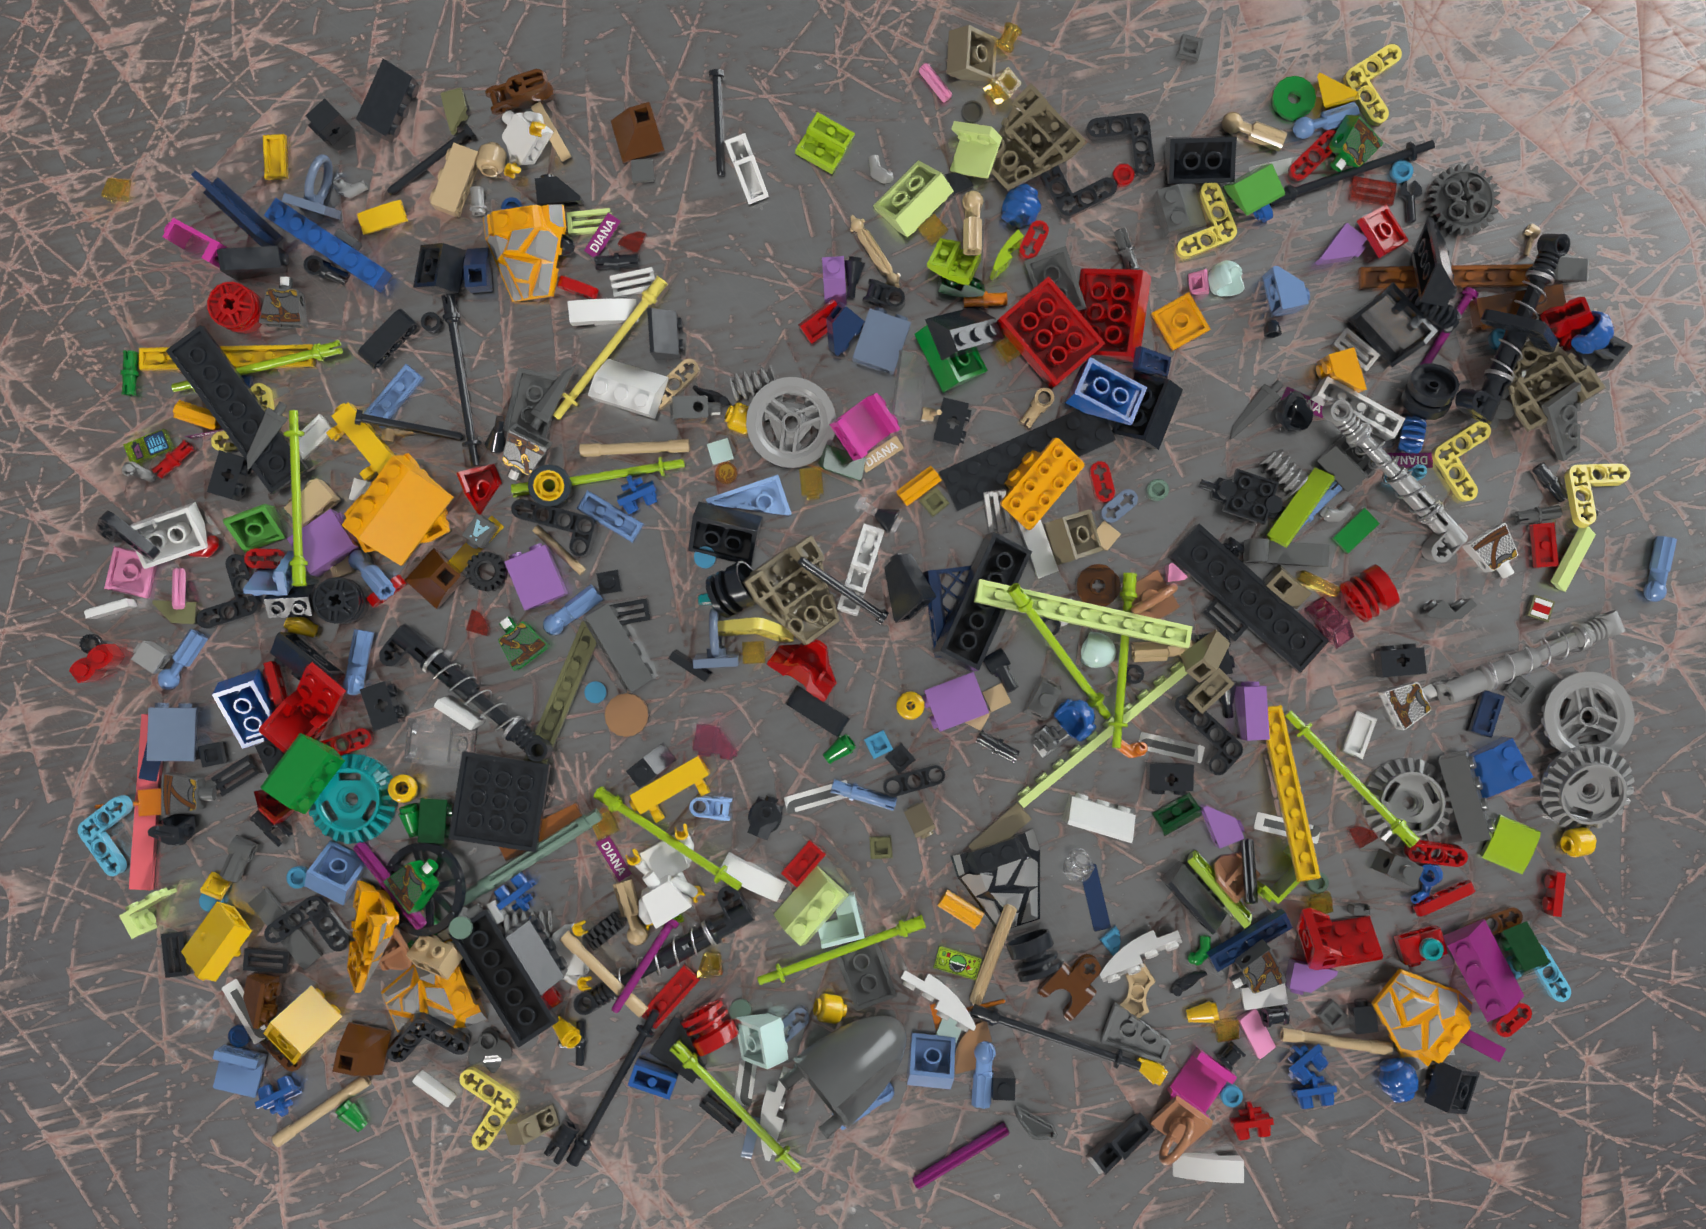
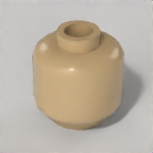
M496 142L481 145L476 160L478 169L482 174L489 177L501 174L505 168L506 151Z

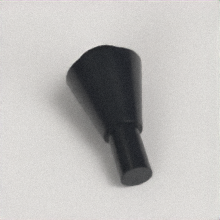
M849 256V260H844L848 283L846 297L855 298L856 284H858L865 263L861 262L862 258Z
M503 416L496 417L495 426L485 441V447L493 453L504 451L506 439L503 428L505 418Z
M1232 677L1229 678L1234 682V685L1220 697L1224 705L1225 718L1234 717L1233 703L1237 681H1234Z

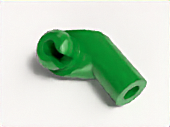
M1200 935L1199 950L1188 955L1190 964L1199 966L1208 958L1206 952L1211 950V936Z

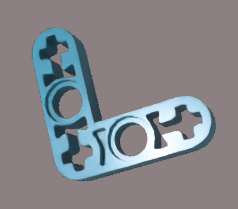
M120 795L111 799L78 826L80 838L103 871L109 876L121 874L127 868L124 856L106 832L132 811L133 802L126 795ZM122 803L123 806L121 807V809L115 811L114 809ZM103 812L109 816L108 823L102 820L101 815ZM95 824L97 827L93 828V829L90 831V833H89V832H88V829L90 828L89 826H92V825ZM100 842L106 846L105 853L99 850L98 845Z
M1541 945L1550 961L1547 966L1552 967L1553 974L1551 977L1545 978L1543 976L1545 967L1536 970L1535 973L1551 998L1559 1002L1567 1001L1571 996V988L1545 946ZM1508 956L1505 958L1515 979L1521 977L1520 972H1516L1510 962L1512 957ZM1555 982L1557 986L1563 988L1561 990V996L1555 994L1558 992L1556 986L1551 983Z

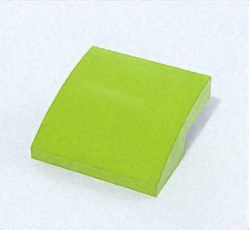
M817 112L807 127L806 134L798 144L795 154L833 174L852 142L855 133Z
M1019 229L1007 240L1000 250L989 277L992 281L1009 267L1013 258L1011 254L1020 247L1024 235Z
M940 238L927 262V267L946 279L969 286L981 261V254L977 256L963 254V249H961L960 241Z
M1499 814L1494 823L1495 831L1492 838L1487 841L1480 855L1488 861L1523 874L1534 854L1541 832Z

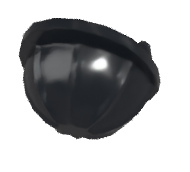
M1293 391L1279 401L1276 408V419L1285 430H1305L1313 420L1314 413L1308 406L1307 399H1305L1302 393Z

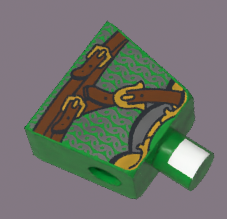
M1346 115L1329 144V148L1336 155L1330 166L1338 172H1341L1345 166L1360 167L1384 142L1360 116Z
M508 616L499 623L506 634L500 637L498 641L514 671H519L551 647L550 643L526 621L516 625L511 617Z
M428 859L425 863L421 860L410 862L384 881L408 914L422 911L439 886V881L433 875L438 869V864L432 859Z

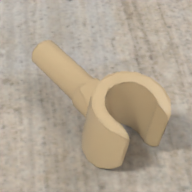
M1534 224L1528 225L1524 231V234L1529 236L1523 253L1524 256H1529L1532 244L1541 232V229Z
M922 407L923 414L921 420L933 421L934 416L941 415L942 411Z
M386 428L382 431L381 439L393 442L394 435L407 436L414 434L409 431Z

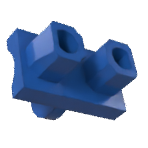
M631 475L626 476L628 483L621 485L624 493L617 495L619 506H623L628 514L639 509L635 500L643 497L647 506L657 502L656 487L653 480L642 484L643 480L641 477L633 480Z
M520 872L511 879V882L517 889L511 894L505 884L494 891L499 901L496 905L499 910L514 900L517 902L511 906L514 911L521 908L526 912L530 909L528 902L533 899L532 895L529 893L523 897L522 894L536 885L533 879L529 881Z
M1319 1044L1305 1055L1304 1053L1309 1050L1306 1045H1303L1300 1049L1296 1045L1290 1047L1292 1055L1288 1060L1294 1064L1289 1068L1288 1076L1292 1080L1296 1078L1305 1085L1313 1078V1074L1307 1069L1309 1065L1313 1064L1319 1072L1328 1066L1329 1062L1322 1054L1323 1048Z
M1313 1070L1310 1071L1313 1074V1078L1305 1084L1310 1087L1292 1089V1094L1294 1097H1297L1301 1109L1314 1108L1313 1095H1319L1321 1106L1334 1105V1093L1337 1092L1336 1085L1326 1084L1318 1086L1317 1083H1324V1077H1316Z
M284 1076L277 1080L279 1091L275 1093L272 1085H265L259 1088V1100L255 1102L256 1109L263 1107L267 1110L270 1108L272 1115L278 1113L281 1117L288 1115V1107L293 1105V1101L290 1098L302 1093L301 1086H295L291 1076Z

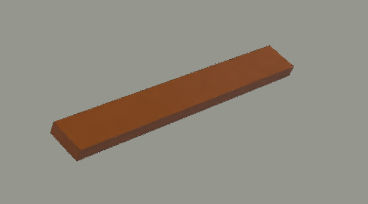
M1533 264L1452 265L1451 270L1452 274H1454V284L1457 286V289H1464L1465 287L1527 288L1528 284L1522 281L1530 282L1525 274ZM1414 266L1359 268V290H1384L1392 282L1399 289H1418Z

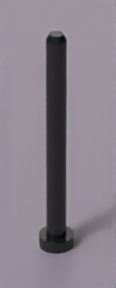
M712 69L709 70V78L712 79L716 169L718 176H724L725 154L721 78H724V70Z
M467 123L463 125L464 130L387 189L388 193L395 195L443 158L447 150L452 148L453 142L461 144L468 137L473 139L476 136Z
M358 409L355 417V425H361L362 422L457 441L463 440L464 435L461 432L363 414V410Z
M799 558L798 564L873 615L878 624L881 625L886 620L889 614L888 611L885 609L879 610L806 558Z

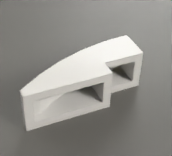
M743 133L725 140L726 148L748 204L769 197L746 134Z
M587 299L568 301L569 321L572 326L624 323L636 308L637 300Z
M730 852L722 866L726 865L728 867L726 873L740 881L742 887L777 902L787 884L781 878Z
M1183 1153L1172 1163V1175L1174 1177L1199 1181L1244 1183V1160L1240 1155L1218 1156L1216 1153Z

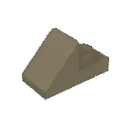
M1218 668L1216 672L1207 677L1202 683H1198L1186 698L1203 714L1234 685V682Z

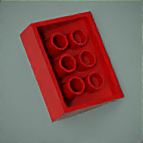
M1081 268L1079 287L1087 309L1080 311V314L1106 343L1090 356L1091 358L1134 362L1136 347L1142 346L1151 276L1144 270Z
M1049 276L997 320L1000 330L1051 390L1106 344Z

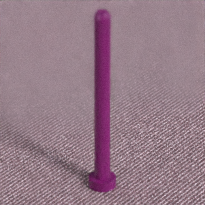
M1465 287L1462 291L1464 296L1456 307L1461 316L1470 301L1476 299L1479 295L1473 288ZM1441 332L1420 365L1433 362L1450 333Z
M671 919L665 923L613 1004L611 1011L616 1014L620 1012L671 930L678 927L679 923L676 920Z

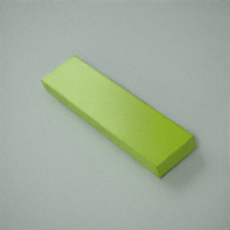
M1314 468L1305 484L1298 490L1271 528L1267 538L1287 548L1334 482V476Z
M1197 850L1189 853L1188 864L1244 928L1251 925L1252 914L1241 901L1234 903L1216 882L1213 868Z

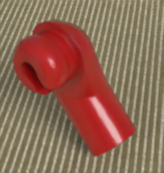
M215 535L208 536L207 548L188 555L192 557L212 556L219 547V538Z

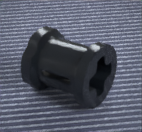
M1282 1005L1275 1009L1262 1008V1024L1264 1027H1271L1273 1024L1288 1025L1290 1015L1287 1007Z
M1230 1041V1046L1221 1055L1218 1054L1216 1057L1232 1071V1066L1241 1057H1245L1246 1054Z

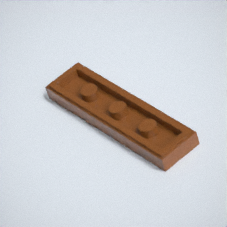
M577 803L542 819L539 842L582 816ZM499 847L505 861L525 852L523 850Z

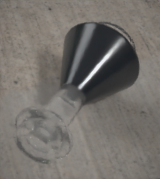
M860 497L854 507L858 510V513L860 510H863L873 515L886 533H889L890 530L893 532L897 531L903 519L899 515L900 510L878 509L866 502L867 497Z

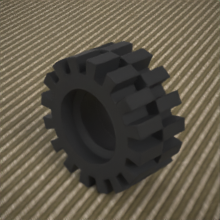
M479 552L477 555H473L472 559L467 562L468 567H465V571H467L465 576L469 579V584L473 585L475 589L488 592L503 586V581L507 579L506 572H508L505 567V561L502 560L503 558L491 552ZM485 563L491 564L495 570L494 576L489 580H483L479 576V568Z
M613 912L588 931L583 938L594 951L618 933L625 924Z

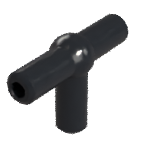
M580 1020L576 1022V1028L580 1030L581 1040L573 1047L576 1048V1066L584 1065V1050L586 1046L585 1021ZM558 1040V1046L560 1048H567L562 1046L561 1042Z

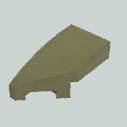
M461 87L440 93L452 135L457 133L456 128L459 124L468 119L466 100Z
M152 601V604L171 623L195 624L196 602H185L184 609L176 610L173 609L172 601Z

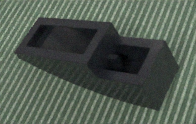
M1139 1112L1105 1137L1086 1155V1158L1098 1173L1106 1175L1120 1160H1126L1154 1131V1128L1142 1113Z

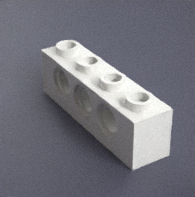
M1329 376L1320 380L1310 399L1321 406H1324L1330 400H1346L1350 403L1353 413L1360 418V421L1368 423L1373 427L1371 433L1385 441L1396 437L1405 420L1404 417ZM1336 406L1334 413L1339 415L1340 410L1339 407Z

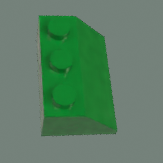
M927 325L914 334L943 392L956 388L988 371L978 351L942 361Z
M300 733L261 785V789L288 808L306 814L345 760L333 747Z

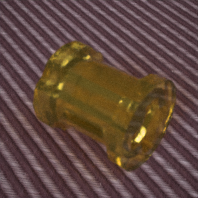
M1006 22L1000 39H997L995 42L996 46L1005 52H1013V45L1017 37L1021 36L1022 30L1017 25Z

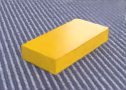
M285 134L263 135L264 178L266 180L289 179L287 136Z

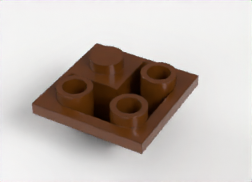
M650 102L629 107L611 120L623 163L665 151Z
M433 548L408 575L405 581L433 607L438 609L466 579V576L438 550Z
M253 972L246 978L243 999L254 1029H259L277 1015L278 1005H276V999L282 988V984L279 983L280 976Z
M349 1022L337 1048L332 1072L351 1076L382 1075L392 1031Z

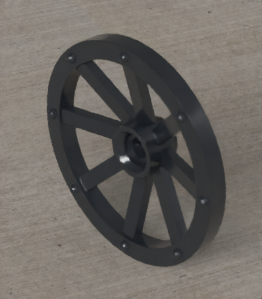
M413 843L397 851L389 860L385 869L390 875H393L402 868L399 864L411 853H413L415 861L421 860L424 862L421 850L438 855L436 859L438 869L433 873L436 879L444 861L450 868L454 878L439 882V886L425 905L426 927L416 930L406 916H402L399 913L396 905L394 907L395 911L399 913L397 927L412 935L428 936L444 931L449 927L451 921L460 915L466 897V882L459 862L446 848L435 843ZM455 885V897L453 905H451L439 893V889ZM433 898L448 912L447 916L436 925H434Z

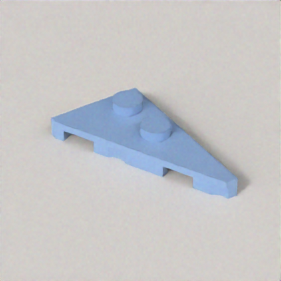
M779 475L706 499L708 504L720 507L786 516L792 515Z

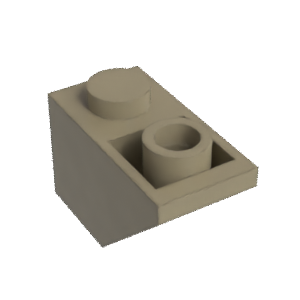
M1280 564L1264 579L1267 587L1295 609L1312 594Z
M1216 629L1181 654L1185 671L1199 683L1217 671L1230 645L1229 640Z
M923 800L903 810L916 838L921 836V839H924L934 834L933 830L936 827Z
M552 1104L522 1114L503 1124L510 1145H525L560 1125Z

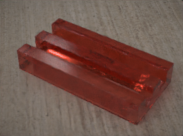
M1357 176L1352 178L1350 200L1387 206L1394 205L1397 183ZM1357 184L1391 189V191L1388 192L1378 189L1358 187ZM1356 192L1389 197V199L1356 194Z

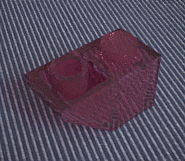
M1323 596L1305 608V611L1318 630L1330 640L1329 642L1336 649L1354 637L1350 621Z
M697 724L693 751H698V755L711 757V753L720 754L719 758L732 760L733 756H738L739 751L720 726Z

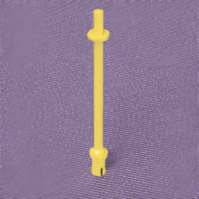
M656 276L646 291L643 290L640 303L569 394L563 392L562 396L565 399L553 416L560 420L572 404L578 406V402L575 401L648 305L656 304L657 297L668 286V283L662 278Z

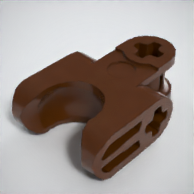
M533 69L508 78L506 83L487 88L485 94L486 97L491 99L493 105L491 107L492 114L500 115L516 108L522 110L529 109L538 102H541V104L548 103L554 98V89L548 82V77L544 71Z
M1082 954L1071 967L1065 961H1061L1062 967L1047 976L1037 988V994L1041 997H1048L1058 989H1064L1070 993V1000L1063 1009V1017L1067 1021H1072L1093 999L1097 992L1090 984L1099 976L1101 966L1092 954ZM1087 963L1092 965L1093 968L1091 970L1086 969L1084 965Z

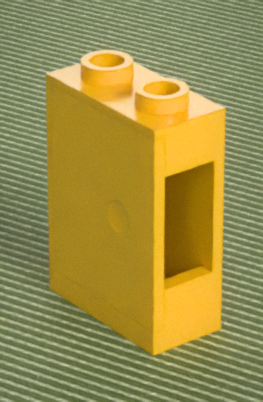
M217 901L181 952L186 958V963L191 966L194 975L198 979L216 982L232 958L240 956V947L252 930L234 906Z

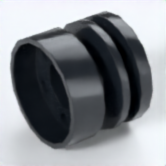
M738 561L726 567L725 571H719L706 579V591L710 602L715 610L725 618L741 612L743 608L747 609L757 604L743 584L744 580L753 571L744 561Z
M339 577L328 578L321 582L315 589L312 599L317 615L324 621L334 624L356 623L365 616L370 604L366 599L369 594L362 584L355 580ZM336 597H339L338 599L341 601V604L335 601Z
M1039 929L1025 933L1006 944L1011 960H1021L1014 965L1015 971L1019 972L1017 974L1019 982L1042 979L1062 967L1060 959H1056L1058 956L1057 951H1046L1054 945L1049 929Z

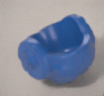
M1025 183L1011 189L1003 201L1002 220L1018 228L1033 223L1041 210V203L1037 198L1038 191Z
M1591 311L1595 321L1583 328L1579 335L1572 338V347L1583 354H1590L1594 350L1605 348L1614 336V326L1609 315L1600 311Z
M1067 699L1058 706L1054 713V717L1058 720L1060 726L1079 742L1090 736L1096 729L1094 710L1085 701Z
M1398 1057L1383 1060L1379 1064L1380 1073L1378 1075L1383 1092L1388 1094L1395 1103L1407 1102L1413 1099L1419 1085L1415 1069Z

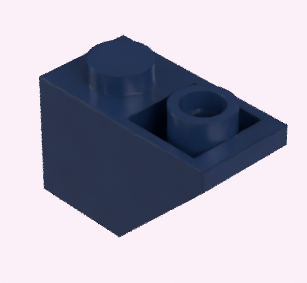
M489 247L467 249L463 265L465 288L470 293L493 291Z
M841 302L836 305L826 318L829 349L837 356L845 352L850 340L861 332L865 323L862 318Z

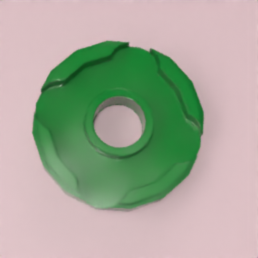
M1286 77L1273 90L1271 97L1272 107L1281 118L1296 121L1308 115L1315 106V89L1303 77ZM1296 94L1299 98V102L1295 104L1291 103L1288 99V95Z

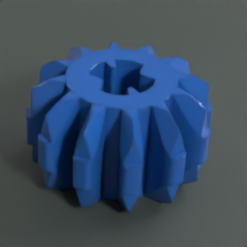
M1407 416L1405 418L1398 443L1400 451L1418 454L1422 450L1427 426L1425 419L1416 416Z

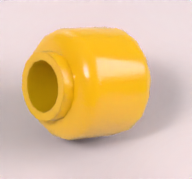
M737 402L733 406L730 405L728 407L724 421L727 422L729 429L741 434H747L746 415L749 406Z
M913 691L902 693L896 701V709L899 715L908 720L920 717L925 708L923 698Z
M400 774L389 782L388 793L398 803L411 802L418 793V785L411 776Z
M1579 827L1566 830L1562 835L1560 845L1565 853L1576 858L1592 854L1595 851L1597 840L1588 828Z
M823 993L819 998L815 999L813 1014L819 1022L838 1024L842 1017L846 1016L847 1005L844 1004L841 996Z

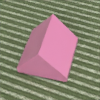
M1207 269L1189 273L1190 294L1192 296L1209 294Z
M1173 562L1165 565V583L1182 581L1187 578V575Z

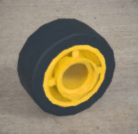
M548 464L540 466L529 477V493L534 501L540 505L549 507L559 505L567 499L571 492L570 476L557 465ZM548 479L555 482V489L552 492L547 491L544 486L545 481Z

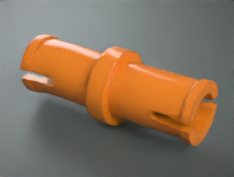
M985 291L983 296L964 297V308L983 307L986 309L988 306H1008L1007 292L988 293Z

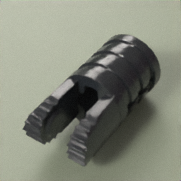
M259 810L250 818V821L254 822L277 847L282 844L281 840L272 833L277 826L286 836L290 837L293 834L282 822L274 825Z
M564 1119L544 1154L550 1156L556 1147H559L553 1160L554 1163L559 1165L579 1133L580 1128L574 1122Z

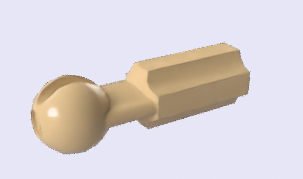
M1237 112L1227 113L1221 122L1225 132L1230 134L1237 133L1238 131L1248 134V140L1278 152L1282 148L1287 136V132L1258 121L1253 124L1244 122L1241 115Z
M974 190L967 192L962 199V204L965 208L963 254L968 256L982 254V219H980V209L983 206L984 200L983 196Z
M1190 640V646H1189V648H1190L1191 646H1193L1194 644H1196V643H1195L1194 641ZM1132 642L1131 655L1134 662L1167 661L1168 657L1178 656L1181 658V654L1187 650L1156 642Z
M628 879L613 884V889L621 916L627 918L629 923L627 939L629 943L635 946L642 945L648 938V931L645 926L640 924L638 919L639 902L633 881Z

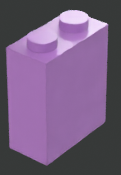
M329 509L302 528L303 557L308 561L306 569L310 575L321 576L332 566L343 561L353 551L361 548L357 538L342 526L346 517L341 512L338 513ZM291 535L287 540L293 548V535Z
M541 543L529 547L530 551L524 554L521 552L514 553L509 556L510 560L505 561L525 611H530L568 595L549 546H542Z
M974 672L924 690L925 695L921 696L924 700L925 708L930 707L933 716L929 717L933 729L938 728L939 732L989 713Z
M1254 681L1240 682L1241 686H1237L1235 692L1237 738L1246 741L1270 740L1267 687L1261 686L1259 682Z

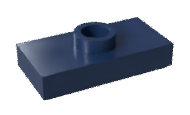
M1139 346L1136 347L1132 368L1156 377L1168 379L1171 357Z
M1486 690L1480 692L1468 731L1492 738L1505 696Z

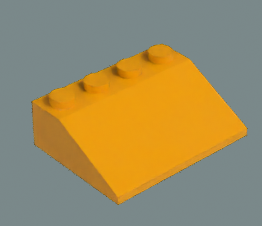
M393 455L345 519L342 526L358 540L400 566H403L454 497L404 455Z

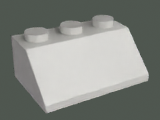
M607 359L595 373L588 396L595 401L655 419L669 378Z
M196 502L130 525L160 550V554L153 561L148 560L136 551L144 569L208 547L205 522Z
M1076 793L1075 796L1069 795L1062 818L1065 823L1132 843L1136 815L1130 813V808L1118 805L1116 809L1109 806L1110 802L1097 799L1096 802L1089 801V796Z

